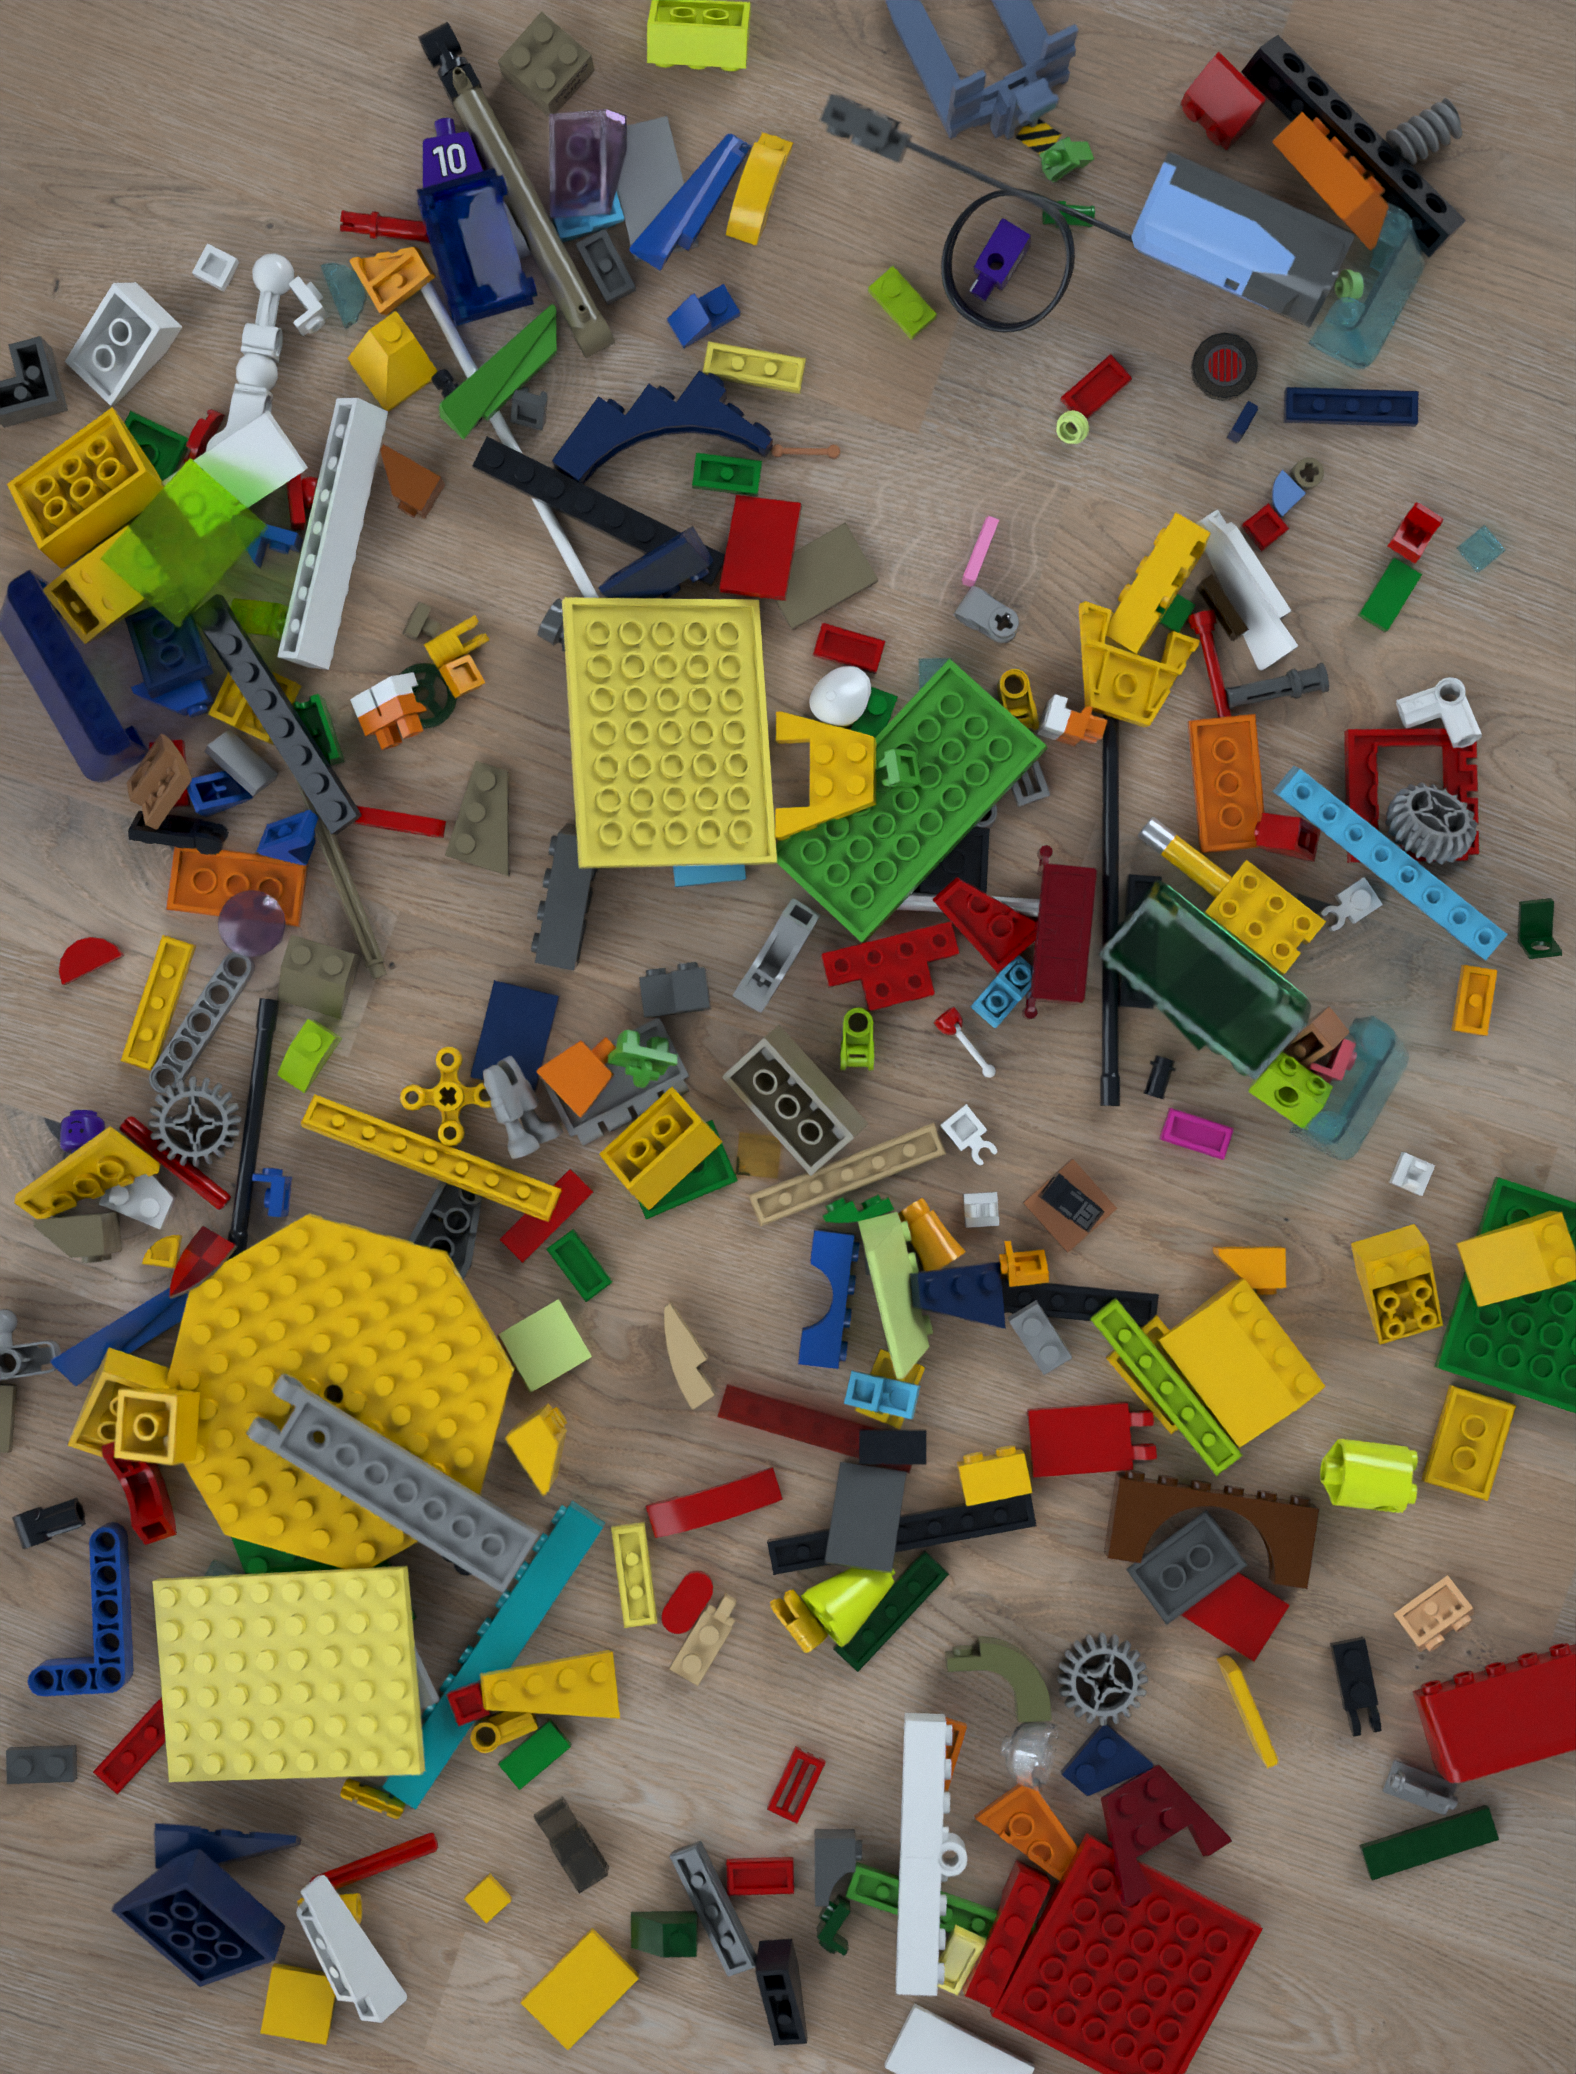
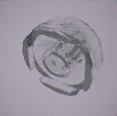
M1044 1721L1023 1722L1014 1729L1012 1736L1006 1735L1004 1737L1001 1755L1006 1756L1005 1765L1008 1774L1018 1784L1039 1792L1043 1790L1041 1784L1046 1785L1056 1756L1057 1749H1053L1051 1741L1052 1737L1056 1739L1059 1737L1057 1725Z

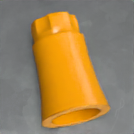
M923 1198L898 1213L900 1221H907L912 1240L910 1242L925 1271L941 1269L966 1253L943 1225L935 1211H930L927 1202Z

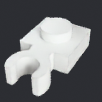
M1363 877L1334 896L1339 903L1338 906L1332 905L1323 908L1319 912V916L1323 917L1328 913H1333L1336 916L1335 924L1328 928L1331 932L1340 929L1344 925L1346 917L1354 924L1383 904L1366 878Z
M967 1104L940 1125L960 1151L964 1150L967 1146L972 1149L971 1157L980 1166L984 1164L978 1156L981 1148L987 1147L993 1155L997 1153L994 1144L989 1141H983L980 1137L987 1129Z

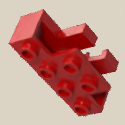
M949 921L822 953L821 960L828 988L861 980L868 1011L870 1012L935 995L927 963L957 956L959 950L952 922Z

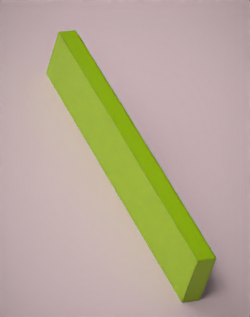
M1117 1298L1113 1299L1090 1318L1216 1476L1243 1456Z

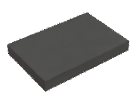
M840 1462L825 1564L892 1574L906 1472Z
M1206 1510L1143 1556L1141 1563H1134L1126 1570L1167 1625L1248 1566V1564L1208 1510Z

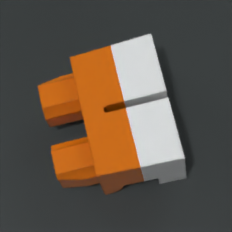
M414 672L390 676L350 699L365 736L376 734L381 750L394 748L403 743L397 727H399L403 739L411 738L424 732L418 715L427 710L423 704L416 702L412 688L416 687L418 683Z
M1055 694L1045 705L1039 730H1037L1036 734L1075 746L1081 740L1094 745L1097 740L1100 741L1103 737L1107 720L1091 715L1093 709L1091 706L1085 707L1081 712L1067 709L1065 706L1068 698Z

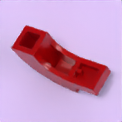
M115 1441L102 1445V1457L112 1469L124 1490L131 1515V1526L144 1545L176 1535L172 1504L158 1464L114 1458Z

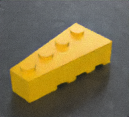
M1175 513L1167 528L1163 527L1153 543L1155 547L1150 556L1145 555L1135 571L1138 575L1132 585L1127 583L1117 600L1121 603L1115 613L1111 612L1104 643L1139 655L1160 622L1159 619L1162 614L1157 612L1156 609L1158 606L1168 609L1177 593H1179L1206 550L1211 534L1209 531L1179 513Z

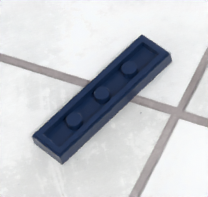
M1286 387L1284 391V423L1415 427L1418 424L1419 391Z

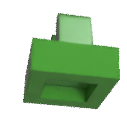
M892 749L884 752L885 758L879 762V768L887 769L888 778L882 780L883 786L911 788L921 784L915 751Z

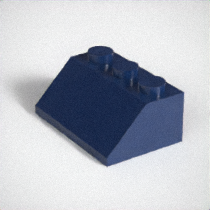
M691 526L612 574L598 588L606 598H657L662 595L664 599H667L681 590L679 584L690 578L693 583L709 573L707 567L714 560L695 528Z

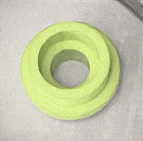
M1351 269L1342 270L1335 281L1337 297L1344 304L1353 303L1355 299L1361 298L1364 288L1361 274L1353 272Z
M1067 411L1057 421V435L1065 443L1078 444L1089 433L1088 421L1078 411ZM1071 422L1077 427V430L1071 427Z

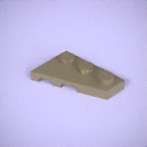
M475 761L445 856L510 877L508 771Z

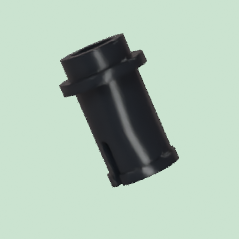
M1157 1055L1154 1061H1150V1064L1153 1066L1146 1089L1143 1092L1144 1094L1160 1099L1165 1098L1164 1095L1171 1072L1176 1071V1068L1173 1067L1175 1061Z

